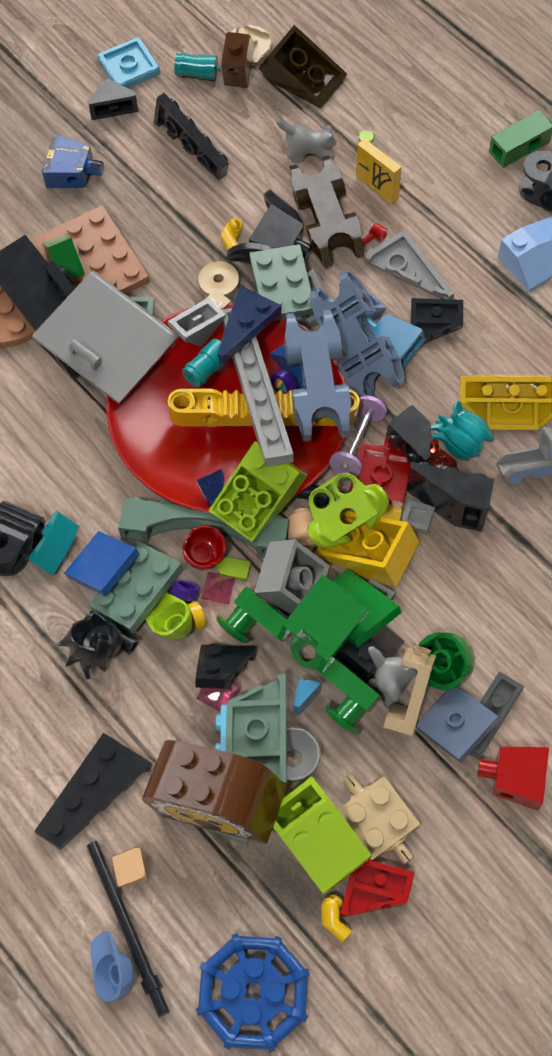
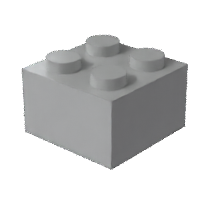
M295 539L269 542L254 593L289 617L321 575L327 576L329 565Z

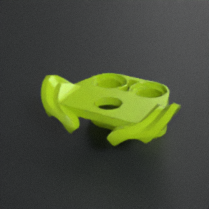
M350 473L338 474L313 490L309 496V506L313 520L307 527L308 535L320 548H332L350 542L351 539L346 534L367 522V528L371 529L385 514L389 506L386 492L377 484L365 486ZM342 481H350L353 483V489L351 492L343 494L338 490L339 484ZM321 495L330 498L329 505L323 509L315 506L316 498ZM344 509H352L356 512V520L352 524H345L341 521L340 514Z

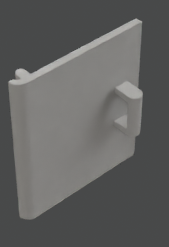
M92 271L32 335V338L120 405L167 350L175 346L176 340L180 336L98 273Z

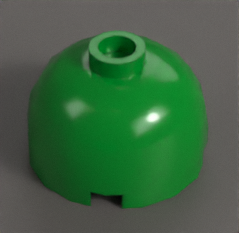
M436 632L427 635L419 643L418 646L431 650L430 654L436 655L428 683L429 687L432 686L435 689L446 691L460 687L471 677L474 670L475 656L472 647L465 638L456 633Z

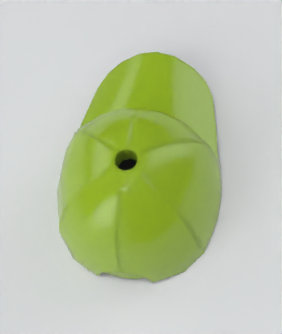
M169 593L164 594L146 617L151 630L167 640L178 641L184 639L192 629L193 619L188 605L183 600Z

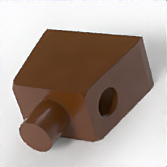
M226 33L221 61L225 86L248 88L255 46L249 34ZM235 69L239 70L238 73H233L232 71Z

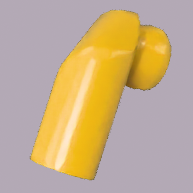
M236 218L231 219L221 233V240L227 251L231 247L238 245L236 240L243 227L242 222Z

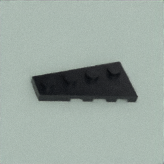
M165 93L159 95L156 99L153 123L158 127L162 125L168 129L166 131L167 135L173 140L178 138L183 145V149L188 154L195 153L198 162L218 180L226 176L229 163L225 154L217 151L212 145L210 138L196 128L192 118L185 116L173 98L170 99Z
M103 732L34 831L35 834L61 850L89 825L90 821L99 812H103L111 805V802L121 792L126 791L132 786L142 773H146L153 766L152 763Z

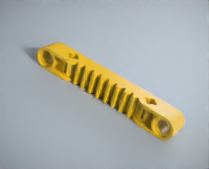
M178 389L173 391L168 397L169 418L172 423L178 426H253L244 394H240L238 390H235L233 394H229L228 391L221 393L215 389ZM349 389L351 425L357 419L360 399L355 391ZM279 390L274 395L284 426H298L294 419L292 390L287 394ZM179 406H185V407H187V408H185V409H178L177 407H179ZM322 417L316 419L312 426H336V424L331 419Z

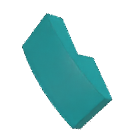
M56 510L41 531V534L44 536L28 559L53 576L67 554L79 525Z

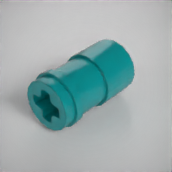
M176 53L174 63L175 75L216 80L217 71H221V65H218V57L215 55Z
M212 339L182 370L185 379L194 387L199 388L201 385H204L207 379L224 365L219 362L217 354L221 341Z

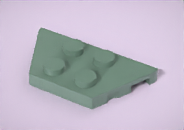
M280 674L275 681L263 687L258 685L250 689L247 694L238 695L227 701L226 752L247 757L266 766L287 786L286 674Z

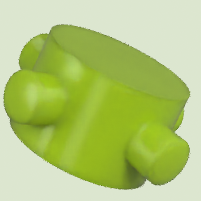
M360 131L357 134L359 136L357 146L363 139H366L373 146L375 145L373 143L374 132Z

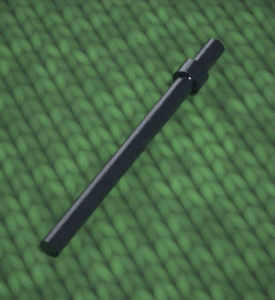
M93 841L87 845V849L142 977V988L145 995L150 996L158 1018L169 1014L170 1010L161 991L163 988L159 976L153 973L98 841Z

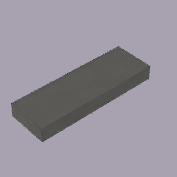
M500 671L480 701L482 705L495 713L500 721L470 753L471 756L478 760L481 759L525 687Z

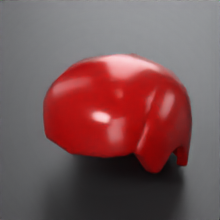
M209 525L193 528L183 542L182 553L184 560L192 568L201 571L213 569L221 562L226 552L225 537L218 529Z

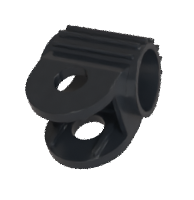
M544 150L535 151L524 160L523 172L525 176L521 179L519 191L526 201L552 212V152ZM544 163L548 165L547 171H540L536 166Z
M4 500L0 503V576H13L21 572L28 564V557L44 536L41 534V531L45 527L46 521L44 517Z

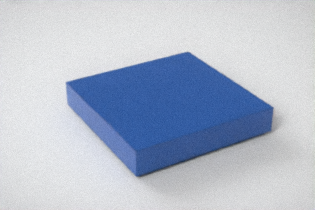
M98 531L64 573L69 579L106 597L140 553L135 547Z

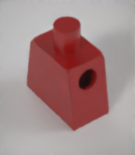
M500 747L496 761L479 759L477 777L494 779L492 790L494 796L539 810L544 801L549 747Z

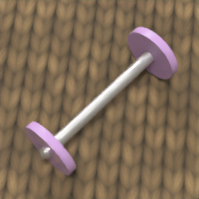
M373 396L359 397L358 414L363 419L348 453L336 452L330 458V466L338 474L350 473L356 477L362 470L360 460L354 456L369 420L380 421L384 419L387 413L385 404Z

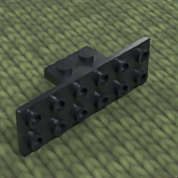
M24 235L0 250V286L36 332L76 287H73L69 282L70 277L63 267L58 268L54 261L47 263L29 238ZM54 355L71 379L80 376L79 373Z

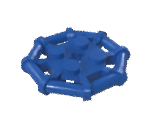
M237 933L232 935V939L205 963H201L199 967L201 969L199 1003L198 1008H196L197 1016H202L224 1043V1048L228 1050L231 1048L269 1050L270 1053L275 1051V1047L302 1022L306 1023L308 1018L306 1015L307 985L310 972L309 969H305L282 943V938L278 936L275 938L238 936ZM244 949L267 950L265 960L258 958L247 959ZM236 952L239 962L227 973L219 970L218 968ZM276 955L290 970L291 974L282 977L271 964ZM214 977L222 981L221 1000L211 1002ZM295 983L294 1007L284 1004L285 985ZM249 984L253 987L258 984L261 987L259 991L261 998L256 1001L254 998L246 999L245 995L248 993L246 987ZM221 1008H224L235 1021L230 1030L215 1013ZM281 1011L289 1017L271 1033L267 1024ZM251 1025L261 1027L263 1036L239 1035L241 1026Z

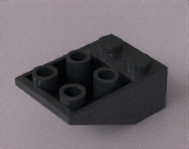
M411 462L407 492L423 504L435 507L434 512L455 527L482 532L489 509L494 478H489L481 473L469 474L460 472L456 468H439L427 462Z

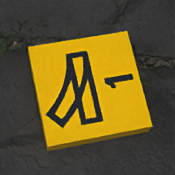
M363 139L357 146L356 177L393 204L399 198L402 167L366 139Z

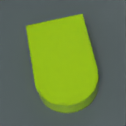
M225 557L217 565V569L223 577L247 581L251 561Z

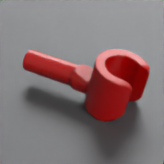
M375 223L371 227L369 234L362 239L363 246L374 238L382 242L387 236V228Z

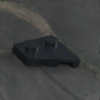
M411 298L410 324L423 330L426 338L423 344L462 328L463 300Z
M219 644L201 645L195 687L225 689L232 682V679L244 670V664L248 660H255L256 647Z

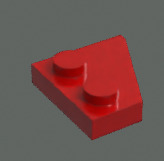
M372 860L366 861L350 874L340 916L348 917L407 905L415 872Z

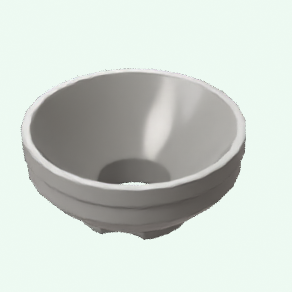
M293 727L287 728V754L289 752H297L302 757V762L298 766L290 767L287 765V782H298L314 773L320 760V749L316 739L306 730Z

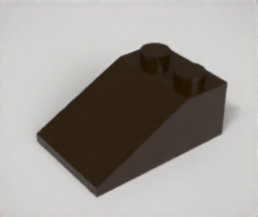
M293 25L258 68L275 85L318 108L324 104L347 75L337 63L295 25Z

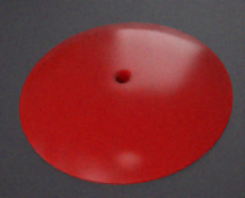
M228 303L223 309L232 308L234 303ZM189 308L171 314L160 321L164 323L166 326H168L170 329H172L168 325V320L174 318L175 316L181 314ZM285 319L272 321L256 335L269 379H271L275 372L281 369L270 357V353L285 344ZM222 322L202 347L185 342L180 337L176 340L175 346L167 350L120 405L109 396H107L106 405L108 428L112 442L119 457L136 479L155 494L176 505L205 513H211L208 510L255 441L258 442L253 426H178L172 423L169 418L168 397L173 391L178 389H215L221 393L228 391L229 394H233L235 390H238L240 394H243L232 357L199 388L191 385L182 374L185 365L191 362L212 339L222 341L225 332ZM297 322L301 329H303L304 331L311 332L305 326ZM336 360L331 361L334 385L346 384ZM272 386L274 394H276L277 391ZM179 406V407H177V408H178V409H185V408H187V407H185V406ZM285 426L293 451V462L291 464L308 475L293 497L311 486L330 466L331 456L339 451L344 439L339 434L337 426H312L310 441H303L298 426Z

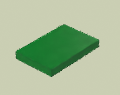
M346 569L332 580L370 611L348 639L357 648L402 613L399 605L350 569Z

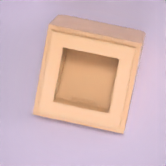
M141 847L112 857L118 888L148 881Z

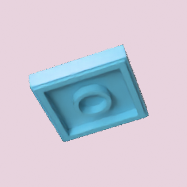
M139 37L97 54L98 61L108 77L127 88L161 74L159 66Z

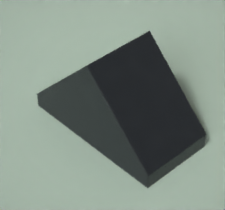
M109 78L103 82L88 100L91 120L139 112L136 93Z

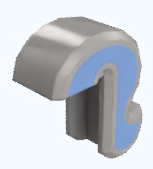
M541 427L538 439L539 447L504 453L498 459L497 468L507 484L521 485L524 482L523 478L525 476L537 479L552 475V428Z

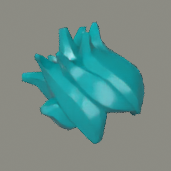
M460 400L457 404L454 403L451 417L438 414L440 420H436V424L431 425V430L439 432L432 434L431 438L442 441L452 456L463 461H469L468 458L480 456L483 441L493 442L495 439L485 421L475 413L462 408Z

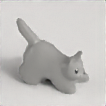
M280 119L276 121L279 128L286 132L288 146L286 155L293 162H303L307 154H314L320 159L327 155L332 160L335 158V153L330 149L336 145L337 140L331 132L330 125L322 131H317L302 124L290 125Z
M371 646L368 651L377 670L375 679H370L369 683L376 687L379 692L383 693L385 698L384 705L389 707L400 698L405 687L415 678L418 671L401 665V657L384 658L378 649Z

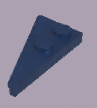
M240 286L217 353L219 362L222 364L227 362L282 313L281 305Z

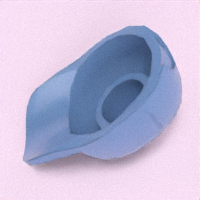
M111 932L100 933L93 939L90 946L95 989L101 1000L107 1003L119 1001L127 996L133 988L135 980L134 967L131 959L126 954L117 951Z

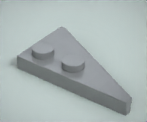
M405 230L364 256L366 263L442 299H454V293Z

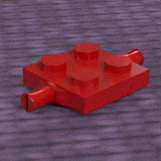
M385 437L384 445L380 446L361 443L358 459L362 464V470L356 478L365 486L370 484L379 485L386 492L389 504L402 507L410 470V464L405 454L392 447L387 437ZM351 482V485H350L349 492H351L352 489H353V483H352V482Z

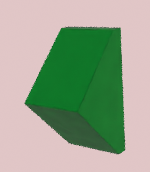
M65 234L42 243L50 262L54 261L58 268L63 267L70 277L69 281L85 275L71 237Z

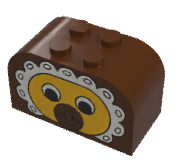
M166 740L155 763L142 801L163 818L267 844L287 786L269 768L247 757L185 742Z

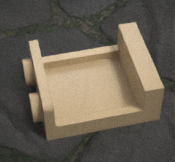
M414 646L413 649L407 648L401 665L418 671L408 707L392 703L385 719L384 728L413 736L436 655L430 654L431 650L421 646Z

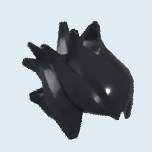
M94 611L89 619H82L73 623L72 628L63 640L57 643V646L70 648L65 666L80 662L85 678L90 679V668L98 666L100 670L106 672V662L115 656L121 648L122 635L116 625L107 623L99 613Z

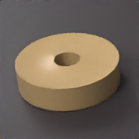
M216 261L209 263L199 273V289L205 297H208L216 289L229 299L238 291V272L235 267L227 262Z

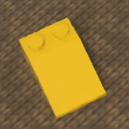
M343 510L340 514V519L345 524H352L356 520V513ZM381 517L371 529L367 528V522L346 534V536L350 537V542L332 548L318 547L315 551V555L345 570L350 569L356 575L369 581L373 579L380 584L397 587L420 542L409 522Z

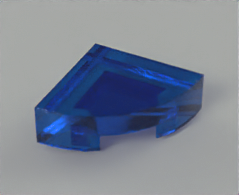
M221 469L196 480V484L209 507L212 506L224 488V475Z

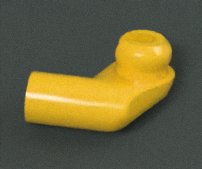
M333 894L322 901L321 922L323 927L343 943L352 931L340 921V907H342L343 903L339 896Z

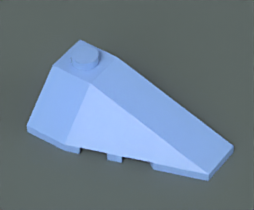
M552 217L524 226L501 239L498 258L528 292L549 281L552 277Z

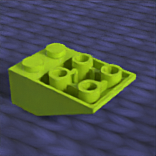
M255 441L208 511L253 543L289 503L308 475L291 463L265 466L258 442Z
M312 776L283 798L273 828L323 895L373 857Z

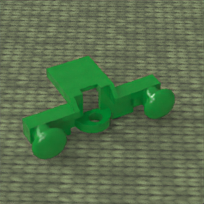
M323 574L289 618L266 603L254 593V590L245 586L234 600L237 607L230 616L225 619L217 615L216 619L220 627L227 634L245 644L251 642L247 634L257 622L282 642L292 632L294 635L291 639L290 650L295 661L307 669L317 670L347 695L337 709L327 705V714L338 726L347 732L359 735L361 731L356 725L367 711H372L383 695L363 682L362 678L338 660L335 655L370 611ZM308 645H312L316 652L315 657L311 661H305L301 655L303 648Z

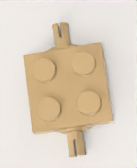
M354 774L349 775L351 782L346 777L343 783H345L353 796L338 811L373 856L370 860L374 861L382 854L394 850L403 865L407 864L408 860L411 861L414 856L409 852L404 842L408 835L420 827L418 820L385 776L364 788L359 784Z

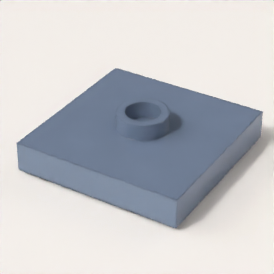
M457 687L448 690L416 724V729L459 763H462L500 720L495 713Z

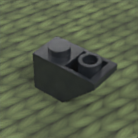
M411 405L388 423L386 437L392 447L398 448L405 454L410 465L411 462H429L431 422Z

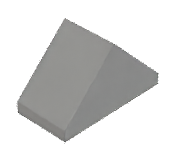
M207 298L168 320V325L185 342L202 347L225 319L226 314Z

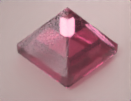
M208 572L201 598L229 605L235 577Z

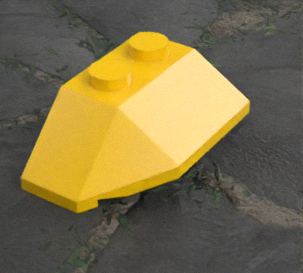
M460 376V402L467 411L481 417L490 430H539L552 419V376Z

